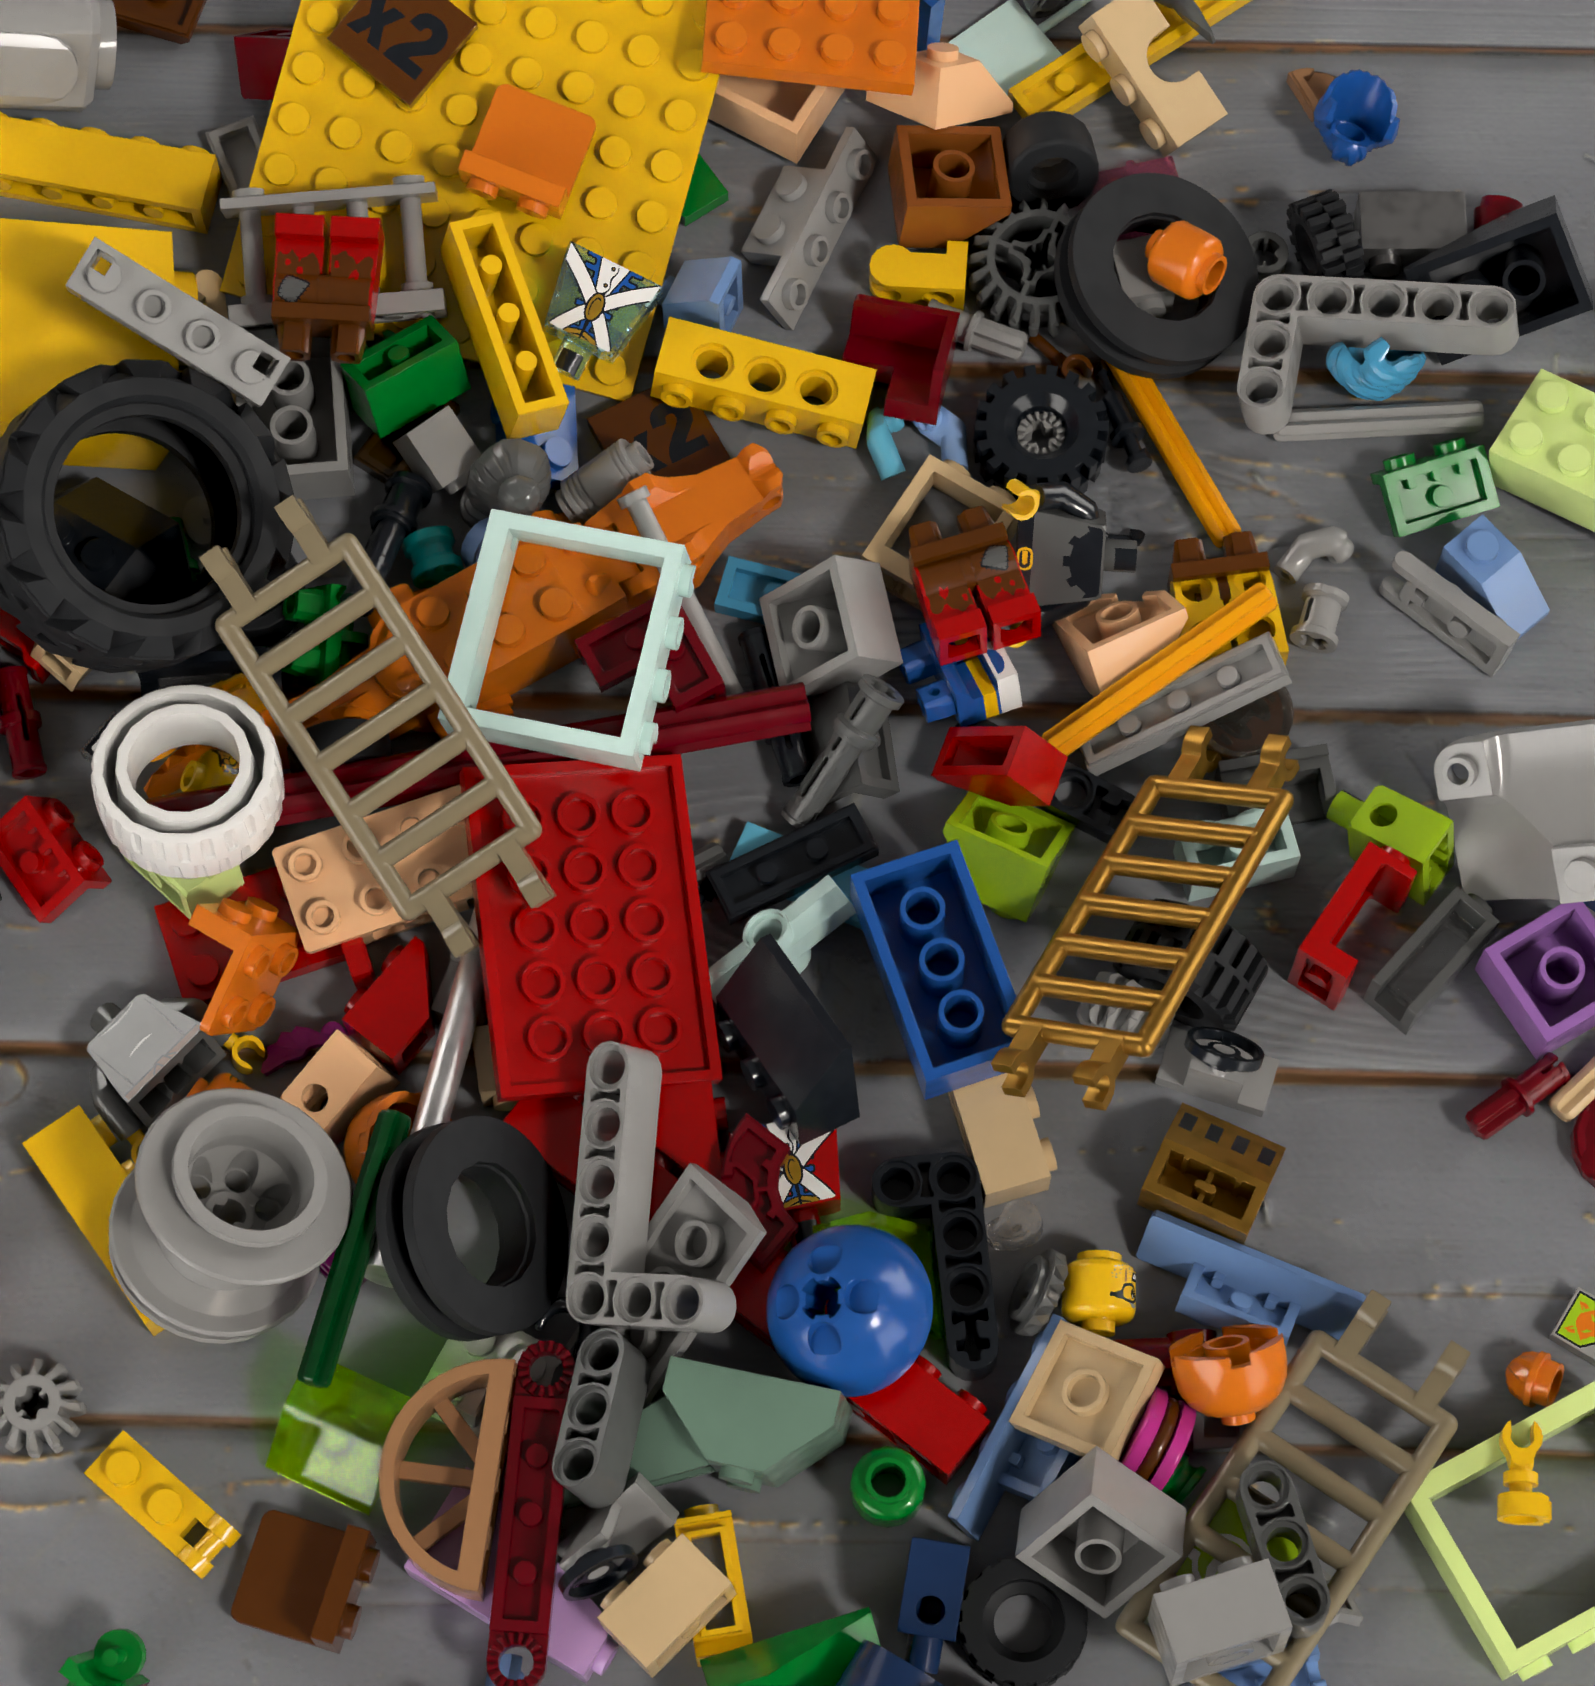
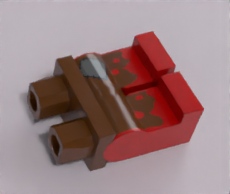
M276 213V254L271 319L276 335H278L280 352L290 357V361L310 360L312 337L331 338L330 355L332 361L344 364H360L366 340H374V321L385 240L380 218L331 215L329 234L325 215ZM329 238H330V239H331V248H330V260H329V274H327L328 250H329Z
M982 505L963 510L957 516V526L960 531L958 535L942 539L937 523L930 520L912 525L909 528L910 578L916 589L940 666L987 653V634L993 650L1041 637V609L1034 592L1030 593L1015 551L1008 540L1004 523L1002 521L994 524L989 513ZM1022 622L1021 625L1015 629H1001L1002 627ZM970 637V639L962 645L954 646L948 644L954 641Z

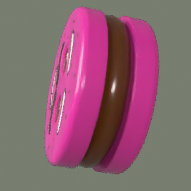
M1156 1387L1119 1462L1162 1491L1174 1473L1190 1440L1196 1421V1410L1189 1407L1185 1401H1177L1174 1397L1168 1396L1166 1391Z

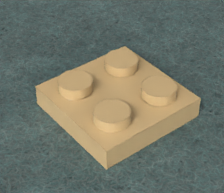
M1060 1320L1009 1422L1015 1429L1078 1456L1084 1457L1095 1446H1098L1119 1461L1166 1367L1158 1358Z

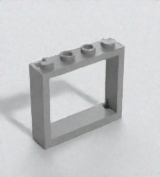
M96 237L92 240L65 285L71 294L191 368L224 384L229 388L230 392L255 407L263 405L291 359ZM100 258L112 264L105 276L94 270ZM259 356L271 362L264 374L253 368Z

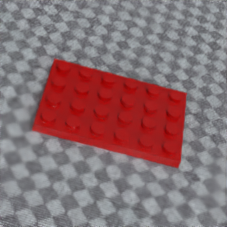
M681 754L644 756L640 772L583 760L503 765L541 823L542 833L540 837L524 848L557 896L540 907L531 909L503 862L472 881L497 1102L584 1095L589 1056L595 1047L607 1041L652 1051L658 1056L661 1063V1086L711 1080L712 1084H718L723 1080ZM463 767L460 771L461 794L485 779L478 767ZM495 798L464 819L468 855H472L515 827L498 798Z

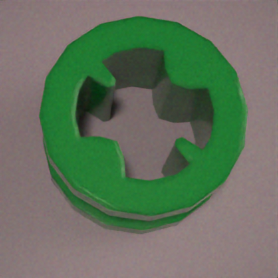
M1185 1452L1162 1492L1181 1505L1207 1471L1202 1465L1200 1467L1191 1466L1189 1463L1190 1456Z

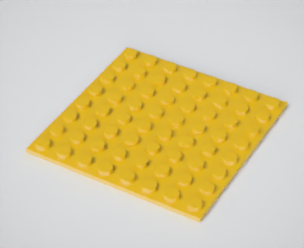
M301 0L249 188H262L265 195L393 185L392 178L402 175H422L425 182L434 181L438 191V202L421 203L427 280L433 282L434 289L443 288L447 300L448 318L436 320L457 340L462 359L477 363L480 362L441 257L440 249L450 222L500 211L554 362L556 363L563 347L584 357L575 376L557 368L562 384L575 386V390L619 402L632 397L658 300L650 311L643 312L641 315L635 305L620 308L618 311H610L613 314V319L607 321L612 348L621 334H628L617 354L607 353L601 356L597 354L595 345L575 335L564 338L551 330L556 326L551 324L549 320L575 307V298L583 299L567 271L569 266L565 260L571 241L575 244L584 261L588 260L595 263V259L587 255V251L590 250L644 277L643 281H638L634 278L630 280L637 284L638 288L663 285L720 74L701 72L706 0H449L478 24V29L412 109L407 107L328 42V36L358 0ZM502 84H509L587 114L595 120L596 131L561 220L547 215L545 220L532 217L516 209V202L497 196L496 200L480 197L465 188L467 184L461 182L458 167L465 149L472 151L497 87ZM400 205L369 207L368 217L380 218L385 237L379 283L380 293L400 292L401 284L406 283ZM346 209L314 212V214L325 215L330 234L331 215L347 216ZM276 215L261 216L267 294L273 295L275 273ZM240 220L220 288V292L239 298L246 296ZM329 238L327 274H329V260H330V248H331V239H330V238ZM660 287L656 294L660 295L662 287ZM420 320L375 324L374 335L383 337L382 332L386 329L396 334Z

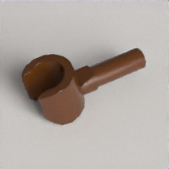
M1039 333L1036 337L1030 336L1028 342L1044 355L1053 366H1058V377L1065 379L1068 374L1067 369L1070 368L1079 370L1088 379L1092 375V363L1084 355L1072 354L1067 357L1053 347Z

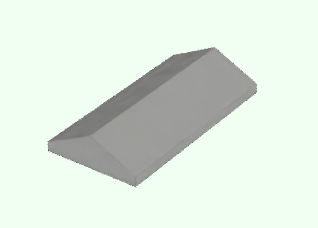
M689 1163L649 1222L644 1273L687 1275L723 1282L730 1287L767 1232L745 1199L699 1165ZM579 1326L565 1345L569 1350L577 1340ZM610 1328L615 1329L649 1360L651 1373L643 1409L649 1405L664 1383L670 1356L681 1358L698 1333Z

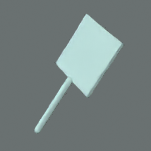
M1008 0L948 43L958 46L959 53L979 60L1008 96V89L1062 56L1044 33L1091 0H1073L1038 26L1016 0Z

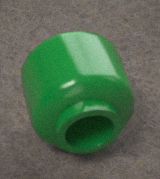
M891 1446L872 1449L863 1455L853 1468L850 1482L852 1503L859 1515L871 1524L886 1528L903 1525L915 1517L923 1505L926 1488L923 1468L917 1459L904 1449Z

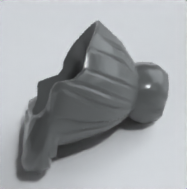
M520 438L502 439L487 448L481 457L477 458L470 466L466 490L459 503L464 522L472 528L480 520L488 518L491 509L528 516L540 511L551 487V466L547 453L540 446Z

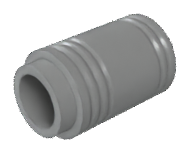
M620 438L616 443L607 447L573 472V474L560 482V489L555 492L556 500L572 523L580 522L583 526L588 519L616 498L629 481L644 473L651 474L650 470L654 468L653 460L639 442L634 441L630 444L627 440Z

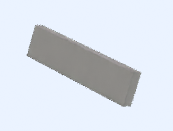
M1269 631L1193 667L1079 747L1089 772L1098 776L1186 734L1190 726H1203L1291 684L1292 680L1274 638Z

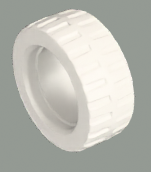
M177 685L147 693L117 713L97 741V748L93 753L91 762V782L98 814L108 837L114 845L118 846L121 854L149 872L184 879L220 874L238 866L255 854L264 842L269 839L276 823L280 819L283 810L282 801L284 800L285 788L281 758L270 728L265 725L263 717L255 709H252L241 698L226 691L203 685ZM207 745L216 747L229 753L239 762V773L229 791L213 804L190 812L163 810L148 804L135 791L136 781L142 770L160 754L180 746Z

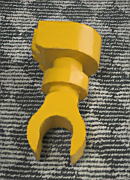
M1509 1420L1499 1436V1446L1505 1455L1509 1469L1503 1472V1486L1509 1488V1491L1497 1495V1520L1511 1525L1543 1526V1523L1549 1524L1552 1520V1502L1549 1501L1547 1495L1533 1492V1488L1538 1487V1473L1533 1471L1534 1457L1543 1441L1542 1430L1534 1421L1530 1429L1531 1444L1528 1447L1521 1448L1516 1446L1511 1439L1512 1428L1511 1420Z

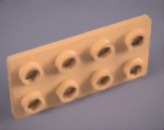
M459 784L363 817V819L382 846L461 794V786ZM463 819L393 865L411 894L469 857L465 820ZM341 825L281 845L272 850V855L305 951L309 954L358 937H362L364 944L367 945L434 922L428 911L411 921L403 920L398 915ZM472 882L449 896L458 912L469 909L467 900L473 898Z

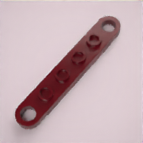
M542 1340L529 1345L520 1355L521 1357L517 1364L486 1658L487 1672L495 1686H539L547 1670L565 1487L553 1475L552 1463L575 1368V1362L570 1351L561 1343L552 1340ZM553 1356L563 1364V1375L552 1386H540L530 1376L533 1363L540 1357ZM522 1647L532 1654L533 1668L529 1675L525 1676L522 1680L517 1679L514 1681L507 1679L500 1671L501 1657L511 1648Z

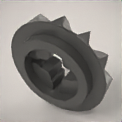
M1049 1248L1040 1255L1033 1257L1026 1265L1014 1287L1009 1302L1008 1315L1012 1332L1023 1337L1027 1335L1032 1337L1040 1331L1043 1325L1049 1322L1050 1314L1054 1308L1058 1307L1060 1294L1065 1290L1064 1281L1068 1275L1066 1255Z

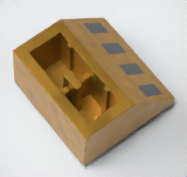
M1182 1102L1144 1181L1137 1205L1151 1211L1159 1210L1244 1245L1286 1148Z

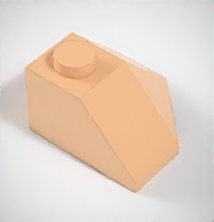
M944 42L930 43L927 45V50L917 52L915 85L912 96L866 91V101L935 130L1006 115L1013 111V102L983 64L977 59L959 53L958 46Z
M1145 591L1142 595L1143 601H1119L1116 593L1102 594L1101 598L1090 601L1086 608L1052 624L1085 689L1093 697L1179 638L1188 619L1186 608L1167 591Z

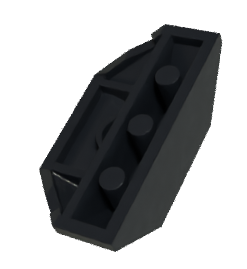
M94 477L54 495V518L61 544L77 570L97 588L124 601L157 605L178 601L193 586L185 540L179 522L98 477Z

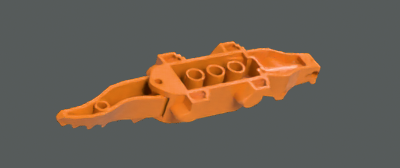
M751 443L744 447L737 457L695 475L662 477L644 473L629 481L616 498L588 519L583 526L641 537L628 509L624 508L621 510L617 499L646 485L651 494L646 498L668 542L685 545L692 562L691 565L696 566L693 578L694 589L702 584L710 569L729 543L782 506L783 473L775 465L767 449L758 444ZM540 510L531 515L581 525L580 522L572 523L564 512L554 514L551 510ZM519 541L476 709L514 716V711L511 708L514 705L511 695L578 659L575 639L655 597L660 578L657 567ZM477 562L429 589L424 588L413 592L406 583L390 588L447 679ZM376 608L371 615L367 616L373 629L369 648L339 668L328 678L393 636ZM404 655L302 722L305 728L325 721L343 718L368 720L422 685L423 682L406 655ZM302 695L289 700L288 702L292 703ZM435 702L389 733L390 740L411 729L418 732H436L440 739L447 736V732L438 720L440 708ZM263 710L262 713L258 712L274 736L281 758L282 769H290L287 753L289 743L268 710ZM185 745L176 750L151 775L143 789L148 798L159 797L163 794L169 795L181 789L180 781L187 764L192 760L198 761L201 755L208 750L221 749L207 745Z

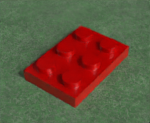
M276 866L243 877L245 884L227 898L237 902L247 901L248 897L264 900L279 910L278 918L297 928ZM170 901L154 906L182 998L201 999L209 1005L233 950L188 925L190 919ZM300 938L296 946L298 949L296 963L291 971L282 977L280 982L346 961L341 944L309 954L305 951Z

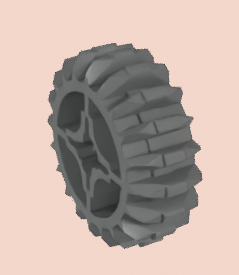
M1043 198L1038 204V209L1030 210L1029 205L1022 199L1018 204L1017 214L1011 212L1010 215L983 229V235H976L973 239L971 249L973 253L968 257L967 270L972 274L969 276V289L971 292L978 293L976 304L979 310L991 308L990 320L998 323L1007 318L1009 320L1008 327L1019 330L1021 325L1029 327L1028 333L1031 337L1038 335L1039 328L1047 327L1050 335L1055 338L1059 334L1060 323L1065 324L1074 331L1059 302L1054 278V262L1058 242L1065 227L1071 220L1068 217L1069 208L1066 203H1063L1056 212L1048 210V202ZM1047 256L1046 267L1043 265V271H1036L1033 279L1030 281L1031 270L1034 273L1035 266L1041 267L1044 258ZM997 268L1006 271L1007 277L1017 281L1020 285L1019 293L1003 281ZM1045 295H1054L1051 297H1043Z

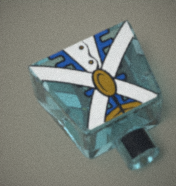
M570 241L545 320L546 332L563 340L554 357L558 372L574 380H579L591 355L613 364L659 303L662 297V286Z

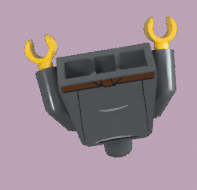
M146 994L137 995L123 1010L114 1003H105L98 1007L92 1015L90 1025L98 1033L88 1043L87 1052L96 1062L89 1074L93 1104L120 1141L127 1139L132 1145L131 1158L135 1164L140 1144L145 1137L140 1128L144 1124L149 1129L151 1124L167 1108L183 1099L200 1077L204 1078L227 1055L221 1048L222 1045L231 1051V1063L234 1069L241 1074H252L253 1068L239 1058L238 1052L240 1050L251 1048L264 1058L265 1048L262 1041L253 1035L239 1037L232 1033L209 1036L200 1030V1023L209 1005L201 999L165 997L158 1001Z

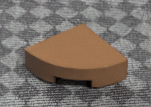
M1301 68L1289 72L1286 82L1311 122H1314L1313 113L1318 101L1324 95L1331 82L1337 77L1327 73L1315 72L1314 68Z

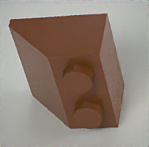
M896 125L888 162V175L898 245L905 248H947V241H963L1011 214L1012 203L1000 127L951 126L935 130L925 125Z

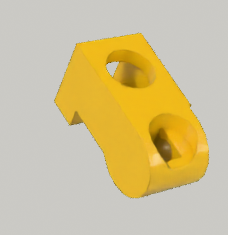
M947 241L946 254L910 252L905 247L895 244L885 245L877 249L872 255L869 264V286L872 295L928 306L929 302L935 299L940 303L964 310L968 242Z

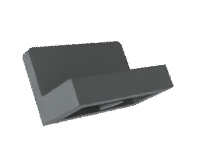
M846 681L808 700L812 721H810L811 731H806L805 737L812 765L835 732L832 727L834 725V718L838 712H845L859 692L860 687L858 684ZM887 717L877 732L879 740L875 747L870 748L869 751H862L826 805L852 793L885 799L900 792L889 717Z

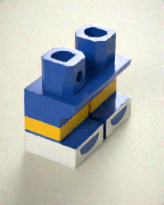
M926 623L919 624L921 640L900 649L903 664L899 665V668L907 684H913L933 675L936 679L935 682L915 689L920 710L927 723L955 715L960 727H965L1022 707L1018 673L1004 648L993 650L988 634L987 653L943 666L939 664ZM970 637L954 641L948 644L954 646L962 645L966 643L970 639Z

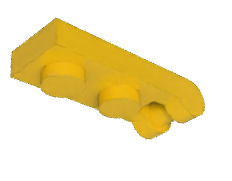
M124 1430L84 1472L88 1479L200 1579H203L214 1567L210 1562L224 1546L230 1549L242 1536ZM200 1522L208 1531L192 1547L183 1538Z

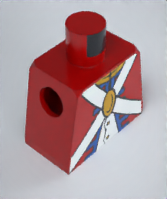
M775 1123L763 1125L791 1147V1153L780 1171L779 1193L784 1209L799 1225V1231L791 1240L792 1249L805 1238L823 1230L820 1216L841 1211L837 1128L800 1146L787 1127L781 1130ZM729 1132V1140L733 1132Z

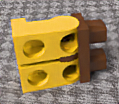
M1234 532L1224 536L1222 541L1224 557L1205 559L1202 539L1195 537L1176 540L1173 546L1167 589L1168 593L1186 608L1188 619L1179 637L1259 582H1262L1271 591L1278 605L1273 612L1199 664L1269 631L1286 666L1289 648L1272 575L1269 570L1268 552H1259L1252 532Z

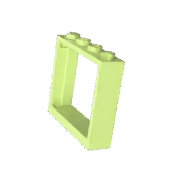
M1595 1381L1511 1426V1439L1513 1443L1521 1448L1530 1446V1429L1534 1421L1542 1430V1442L1595 1414ZM1500 1433L1432 1469L1404 1513L1501 1680L1503 1681L1518 1673L1522 1682L1553 1666L1548 1655L1568 1645L1572 1654H1575L1595 1643V1606L1517 1649L1433 1506L1432 1502L1507 1462L1499 1446Z

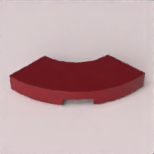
M746 1113L735 1128L725 1150L721 1169V1182L750 1204L767 1232L748 1259L763 1274L799 1231V1225L784 1209L779 1193L780 1171L791 1153V1147Z

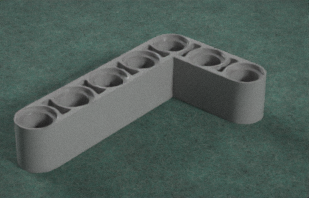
M1290 274L1268 276L1256 286L1253 293L1237 383V392L1244 422L1250 430L1262 435L1274 434L1288 424L1292 412L1303 344L1332 346L1337 342H1343L1346 347L1366 348L1373 341L1383 337L1390 345L1389 350L1488 356L1502 355L1510 351L1516 345L1519 338L1516 301L1508 290L1498 286ZM1277 307H1288L1280 311H1273ZM1330 310H1341L1334 314H1326ZM1383 313H1394L1388 317H1379ZM1436 316H1448L1442 320H1432ZM1496 318H1497V319H1501V321H1499V322H1497V323H1486V322H1485V321H1488V320H1490V319H1496ZM1270 352H1280L1272 357L1265 356ZM1262 398H1273L1266 403H1256V401Z
M613 1041L602 1042L594 1048L589 1056L586 1070L566 1287V1307L569 1314L576 1321L584 1324L633 1330L712 1334L722 1332L733 1321L737 1309L736 1297L726 1283L687 1275L644 1273L662 1067L658 1056L652 1051Z

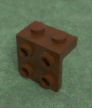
M277 1510L267 1511L261 1519L231 1607L233 1619L242 1625L340 1654L344 1640L351 1641L359 1624L362 1606L356 1605L363 1582L368 1584L372 1582L378 1566L380 1550L375 1548L377 1542L371 1531L350 1524L347 1525L346 1531Z

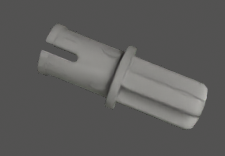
M932 299L928 304V307L960 312L956 342L964 344L965 351L971 352L975 348L1012 362H1018L1023 356L1028 342V335L1025 332L985 319L984 313L979 310L975 314H971L940 303L935 299Z

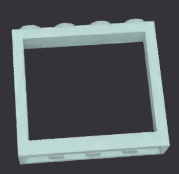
M491 509L448 675L449 682L487 741L640 772L644 755L650 756L653 744L657 743L658 724L653 723L657 702L665 703L670 690L671 670H666L670 649L677 651L682 641L684 618L678 617L683 597L690 598L694 591L693 578L696 566L691 565L692 562L685 545ZM519 541L662 568L621 737L476 709ZM439 710L438 720L447 734H450L454 730L442 711Z

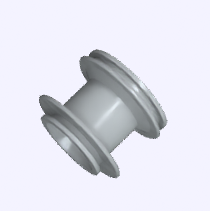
M221 1088L205 1090L181 1099L167 1108L151 1124L140 1144L135 1168L124 1179L113 1200L109 1216V1256L114 1274L125 1295L141 1313L156 1325L180 1337L198 1342L226 1344L246 1341L267 1333L293 1315L309 1297L318 1279L319 1265L324 1263L338 1247L348 1227L352 1209V1188L345 1161L334 1141L315 1120L298 1107L276 1096L250 1089ZM228 1187L235 1188L241 1191V1193L233 1192ZM195 1191H197L203 1197V1199H198ZM255 1212L265 1213L269 1221L261 1220Z

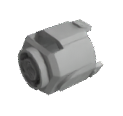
M0 0V109L81 112L92 103L94 89L110 90L114 79L117 55V22L112 0Z

